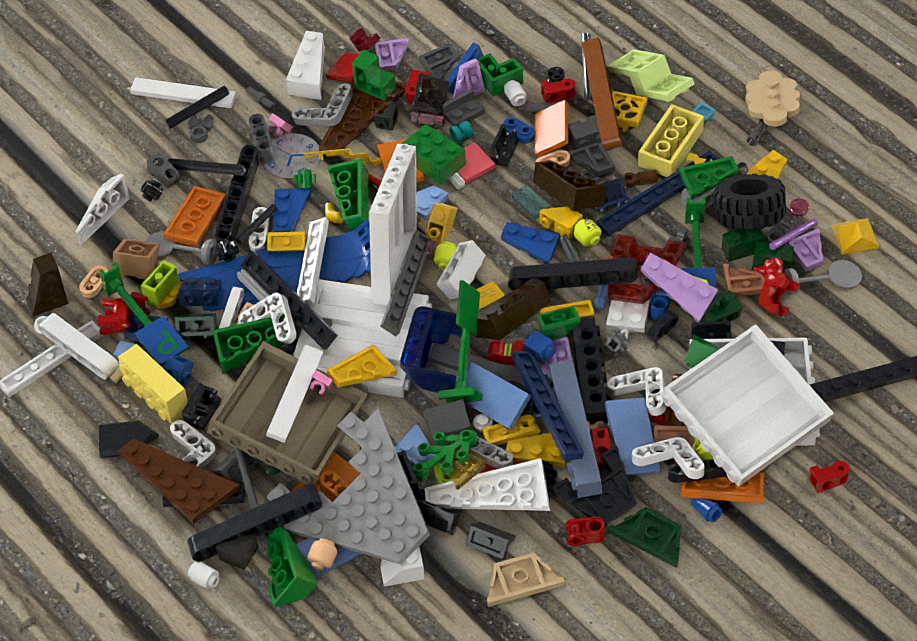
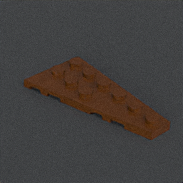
M395 81L396 88L383 101L356 89L353 82L351 86L353 91L352 99L341 121L337 125L329 127L319 145V151L344 149L375 120L374 116L376 113L382 114L388 108L390 102H395L405 93L406 83Z
M135 439L118 450L119 455L192 524H195L240 490V484Z

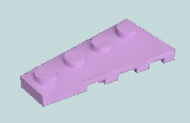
M652 253L649 254L641 267V272L655 285L661 287L667 293L666 295L674 299L686 313L688 312L692 315L696 322H700L718 292V289Z

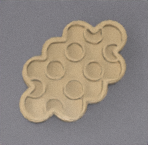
M765 71L759 75V80H753L746 85V104L748 105V113L753 118L763 119L765 124L777 127L785 124L787 117L795 116L800 112V93L797 91L795 80L782 78V75L777 71Z

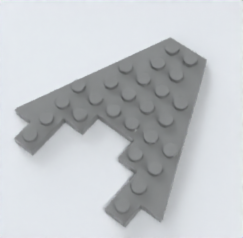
M377 409L363 422L350 412L337 426L362 448L349 461V464L360 475L333 502L319 491L322 501L320 509L283 526L287 532L313 540L324 538L335 543V546L402 564L430 536V533L382 414ZM279 483L266 498L271 501L290 493V491Z

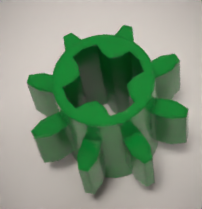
M310 169L298 170V175H294V184H298V188H312V183H316V174H311Z

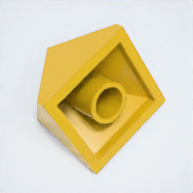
M868 218L836 223L831 226L842 255L879 248Z

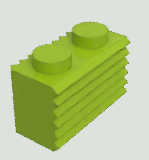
M162 260L140 287L143 296L147 297L146 301L159 306V303H162L166 295H169L170 290H173L177 282H180L176 265Z

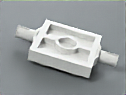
M633 287L630 288L629 296L613 295L606 323L607 330L617 329L621 333L625 332L626 339L628 338V333H645L651 305L650 298L636 297L638 292L636 287H634V290Z

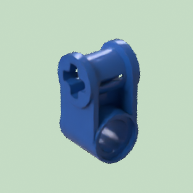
M653 285L650 316L653 320L657 321L668 311L671 298L666 295L667 293L661 287Z

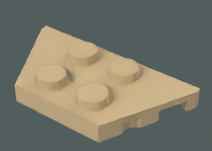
M535 553L494 563L487 605L491 607L565 586V580L563 577L559 578L552 571V568L548 564L543 563L541 558Z

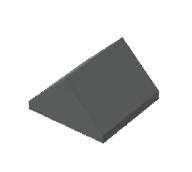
M463 399L425 409L423 412V418L432 438L437 432H443L445 436L471 429Z

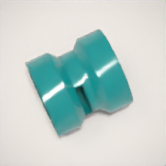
M468 121L461 122L459 126L449 127L450 136L456 144L462 142L465 138L473 137V130Z

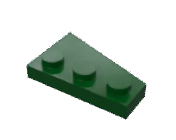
M733 156L683 167L680 168L679 173L692 200L716 187L720 181L723 182L726 178L738 175V167Z

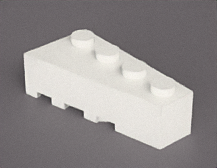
M305 32L286 78L288 95L322 100L325 51L323 33Z

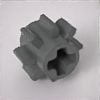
M616 329L612 334L608 333L606 335L608 340L604 345H607L608 352L615 351V354L618 355L621 350H627L625 344L629 342V339H626L625 332L618 333Z

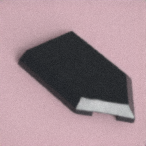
M139 420L100 424V458L120 456L118 450L133 439L148 445L159 434Z

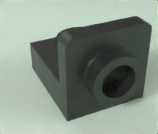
M390 102L384 114H375L376 128L394 129L399 115L397 103Z

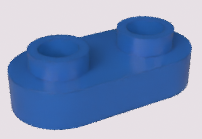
M513 117L504 120L503 125L507 126L508 133L512 134L513 129H516L519 142L528 144L534 141L535 130L531 126Z

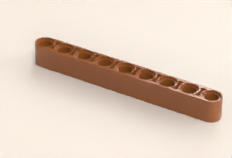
M599 37L582 42L600 138L604 150L608 151L621 147L623 144L603 48Z

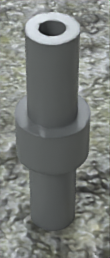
M250 86L246 89V92L253 96L259 104H264L271 110L275 108V103L269 100L264 93L258 92Z

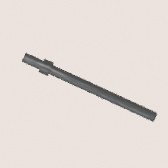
M234 447L251 509L258 507V502L245 455L242 450ZM266 533L258 536L260 541L267 539Z

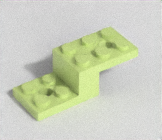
M633 49L607 66L611 73L630 77L636 95L670 102L677 95L687 92L694 85L693 78L671 74L665 55Z

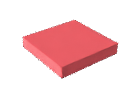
M474 142L464 148L466 165L457 173L465 181V184H468L495 169L496 164Z

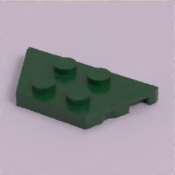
M645 507L637 511L636 514L624 518V521L614 526L612 524L609 526L608 533L675 568L678 567L681 535L680 524Z

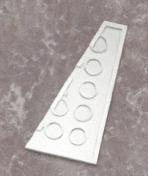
M541 458L425 488L426 501L446 509L550 511L544 465Z

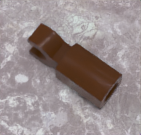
M656 170L637 172V174L625 173V180H628L626 181V187L628 188L634 187L636 184L646 185L658 182Z

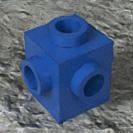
M179 355L169 356L163 369L180 385H186L191 379L194 363Z

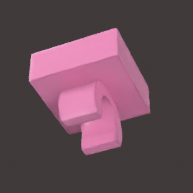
M273 113L269 117V120L274 123L269 126L268 130L274 132L277 128L275 135L279 137L282 136L283 129L290 132L293 126Z
M315 370L311 376L314 381L311 383L310 389L313 390L316 385H320L321 390L319 394L323 395L326 388L329 390L334 384L333 379Z

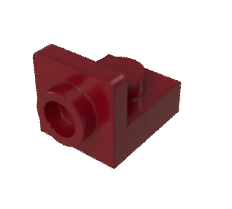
M359 28L349 37L358 52L370 49L381 39L377 33L366 34L362 28Z

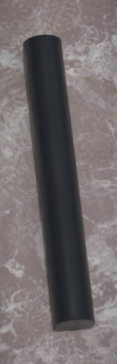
M271 204L236 238L237 243L242 244L277 210V206Z

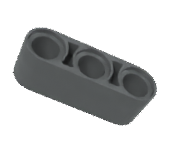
M253 114L249 118V124L259 159L262 162H270L275 158V152L265 118L262 114Z

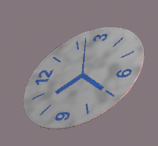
M302 134L282 135L272 140L275 158L270 162H263V165L275 176L294 178V175H298V170L310 169L312 171L319 163V155H314L315 158L305 159L303 153L318 152L319 145L312 138Z

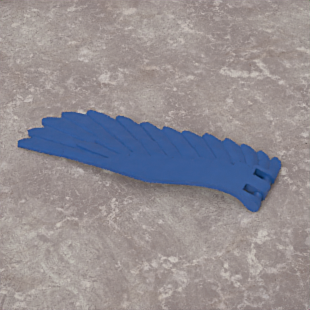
M369 220L363 221L356 229L348 233L326 237L319 275L320 280L346 283L353 277L356 279L362 277L366 271L371 273ZM267 247L255 251L297 293L305 251L268 252ZM248 254L237 257L231 262H221L178 274L180 281L191 277L221 280L222 287L218 293V306H203V311L213 312L222 309L225 311L233 287L244 289V297L240 309L244 307L246 302L253 305L260 302L237 278V272L244 269L240 264Z

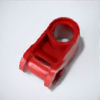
M599 517L570 519L565 523V528L568 530L567 543L571 546L599 543L605 538L604 521Z

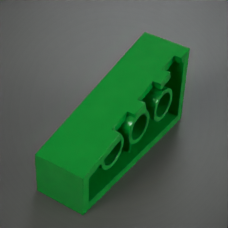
M362 159L327 166L343 219L350 231L356 229L363 221L369 220L368 170Z
M285 314L280 316L279 323L283 322ZM271 317L213 330L222 374L247 363V360L253 358L263 341L274 347L284 344L276 337Z

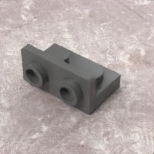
M471 89L444 103L443 114L452 126H459L463 121L470 122L485 114V108L475 99L474 91Z

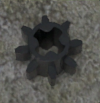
M154 178L151 181L146 180L140 189L143 193L142 197L149 202L152 199L157 201L163 192L162 184Z
M222 240L218 243L219 248L215 249L219 261L231 262L236 258V253H239L238 246H236L234 240Z

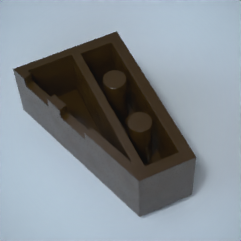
M52 253L34 258L30 275L31 284L28 286L29 295L26 298L32 316L69 304L60 272Z

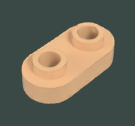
M557 150L539 157L536 162L551 160L567 167L570 164V154L565 150Z
M105 266L93 267L80 283L79 288L83 297H95L103 288L102 280L99 278L101 277L99 271L103 269L105 273L108 272Z

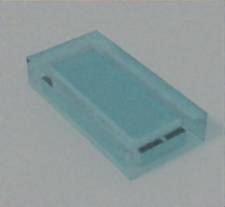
M527 185L512 193V198L534 219L540 217L539 211L541 209L550 208Z

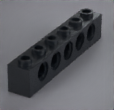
M595 318L580 319L581 322L572 329L579 389L586 419L590 425L598 421L608 423L605 402L607 401L606 399H609V389L604 386V383H607L606 371L602 372V368L605 367L604 356H600L602 341H598L597 338L600 337V327L595 324Z

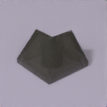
M419 73L412 109L419 113L443 116V104L446 102L450 82Z

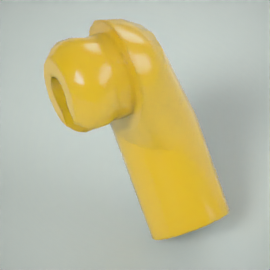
M326 203L325 216L328 221L339 224L343 223V216L340 212L334 210V204Z

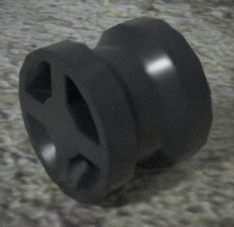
M561 67L550 68L547 72L548 82H560L565 79L564 69Z

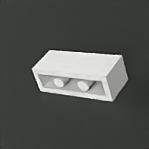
M473 240L459 243L436 285L449 299L458 298L460 280H464L470 285L486 255Z

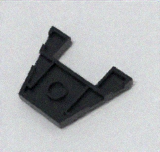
M616 445L601 455V459L612 472L601 480L602 494L578 498L577 490H572V485L568 478L557 483L551 489L588 518H601L604 521V526L637 504Z

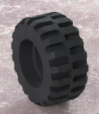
M741 174L740 176L735 175L731 178H726L723 182L720 181L714 189L716 219L722 225L728 226L731 229L737 228L738 230L764 229V227L778 224L786 214L785 186L779 179L765 174Z

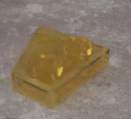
M461 448L455 451L454 470L450 473L457 490L486 467L483 460L469 453L470 458L467 462L459 463L456 453Z

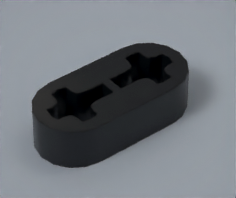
M670 310L667 311L651 325L647 335L654 341H659L676 325L679 319L678 315Z

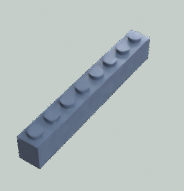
M573 360L549 364L550 373H547L548 384L553 385L550 388L584 451L583 459L570 460L567 463L569 475L573 474L574 477L571 478L572 490H577L578 498L602 494L601 478Z

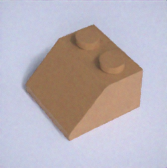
M124 238L113 252V263L116 262L119 265L123 277L134 276L138 279H147L155 269L160 244Z

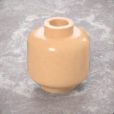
M320 538V540L312 543L307 557L312 563L311 566L313 568L323 571L324 568L332 567L337 555V549L334 547L335 543L324 538Z

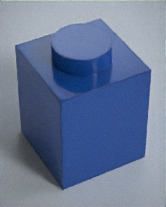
M537 330L523 342L525 351L531 350L535 359L542 364L551 359L556 352L553 340Z

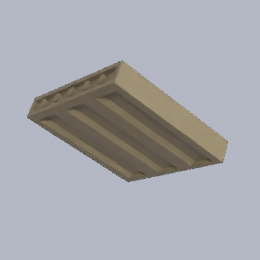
M263 341L210 420L207 433L230 444L232 447L246 452L250 456L264 461L270 466L278 468L285 474L291 475L305 484L316 485L346 436L337 425L350 412L358 416L368 394L351 385L338 388L334 383L330 390L326 388L325 393L320 395V385H316L313 390L310 389L309 385L285 443L267 437L266 434L299 359ZM316 369V370L319 371L320 373L326 375L325 372H323V371H321V370H319V369Z

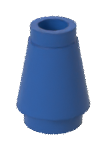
M693 498L691 506L708 522L717 521L722 514L719 504L707 499Z

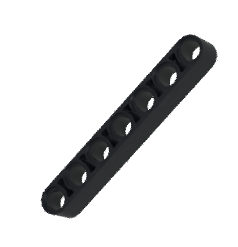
M246 145L241 149L237 164L244 165L246 172L243 176L233 175L215 230L217 244L225 239L235 241L259 165L258 151L254 145Z
M616 258L516 266L510 270L508 287L513 291L529 280L542 281L547 289L632 283L638 278L639 263L634 258Z
M313 484L305 485L192 535L187 540L192 560L197 562L204 561L317 511L322 507L317 487Z

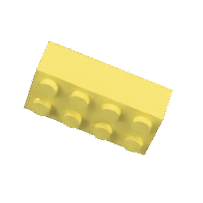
M671 104L639 150L638 166L649 171L656 170L657 174L668 177L676 172L702 134L704 116Z
M137 344L118 356L119 369L123 374L122 380L125 385L131 386L139 398L143 397L151 409L158 411L162 420H167L172 424L183 417L182 411L188 403L183 386Z

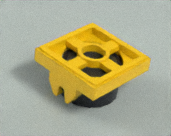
M613 91L612 96L619 129L625 132L634 127L638 128L648 103V98Z

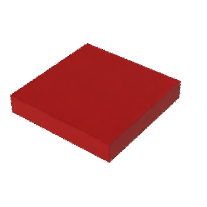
M344 53L325 74L327 79L354 82L352 63L360 54Z

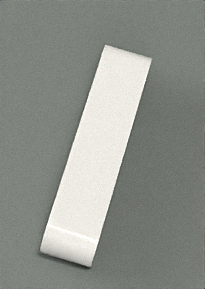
M51 313L38 325L40 332L102 379L106 380L118 368L119 363L112 355L58 315Z

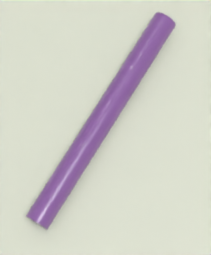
M813 218L771 242L769 247L775 250L818 224L817 219Z

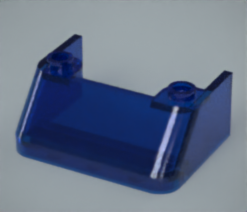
M420 306L414 310L400 358V367L423 390L439 393L442 390L455 389L456 375L425 369L432 343L444 344L449 340L450 334L462 336V328L456 324L457 314Z

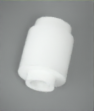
M511 80L505 84L504 92L513 106L523 105L528 96L520 83Z
M194 562L188 570V576L191 580L208 590L216 587L219 582V572L202 562Z

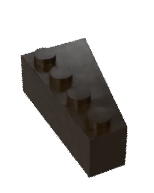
M551 160L535 162L533 183L540 187L541 190L549 193L550 196L559 200L560 203L569 207L570 210L580 211L581 209L604 206L607 185L603 183L597 185L592 178H581L580 173L568 171L567 167Z
M529 280L519 288L480 309L478 313L477 336L474 337L500 341L548 305L551 299L545 283Z

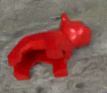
M773 257L766 260L763 266L754 267V270L762 274L765 280L759 296L758 306L765 308L771 314L786 317L789 308L786 306L782 307L779 299L786 291L797 292L800 284L795 281L790 282L788 277L783 274V261Z
M131 292L130 296L146 315H150V311L145 307L147 297L138 292ZM103 297L102 306L112 307V309L107 308L105 316H98V326H102L99 329L100 335H110L126 331L130 327L133 311L122 298L108 299Z

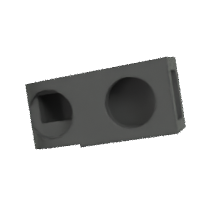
M159 152L146 161L148 172L160 179L166 187L180 179L178 171Z

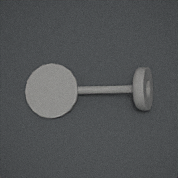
M160 231L150 235L145 241L160 244L157 258L168 255L173 249L201 253V261L205 265H213L217 258L215 249L218 248V244L215 240L211 239L205 241L202 248L178 245L176 242L163 238L165 231Z
M847 260L833 262L829 267L828 275L799 278L796 270L793 268L785 269L783 273L790 282L802 283L831 279L835 285L846 289L856 287L862 279L858 266ZM786 291L788 295H793L797 293L793 291Z

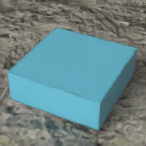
M700 102L692 112L704 116V124H706L714 116L716 109Z

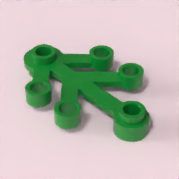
M464 430L459 435L445 436L443 432H437L433 435L436 445L452 444L429 447L428 443L419 444L417 449L420 456H427L428 454L437 455L424 464L417 463L413 466L417 481L426 480L429 477L428 470L443 459L445 461L440 465L442 473H452L454 470L455 451L460 447L461 450L456 453L459 463L467 462L470 458L469 449L477 442L476 432Z

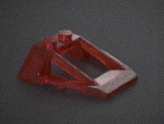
M617 234L610 255L611 259L621 257L634 258L638 261L639 265L643 266L649 254L652 253L676 266L682 256L686 243L668 240L665 248L638 245L634 236ZM652 281L648 286L629 283L609 284L608 299L644 304L654 295L659 287Z

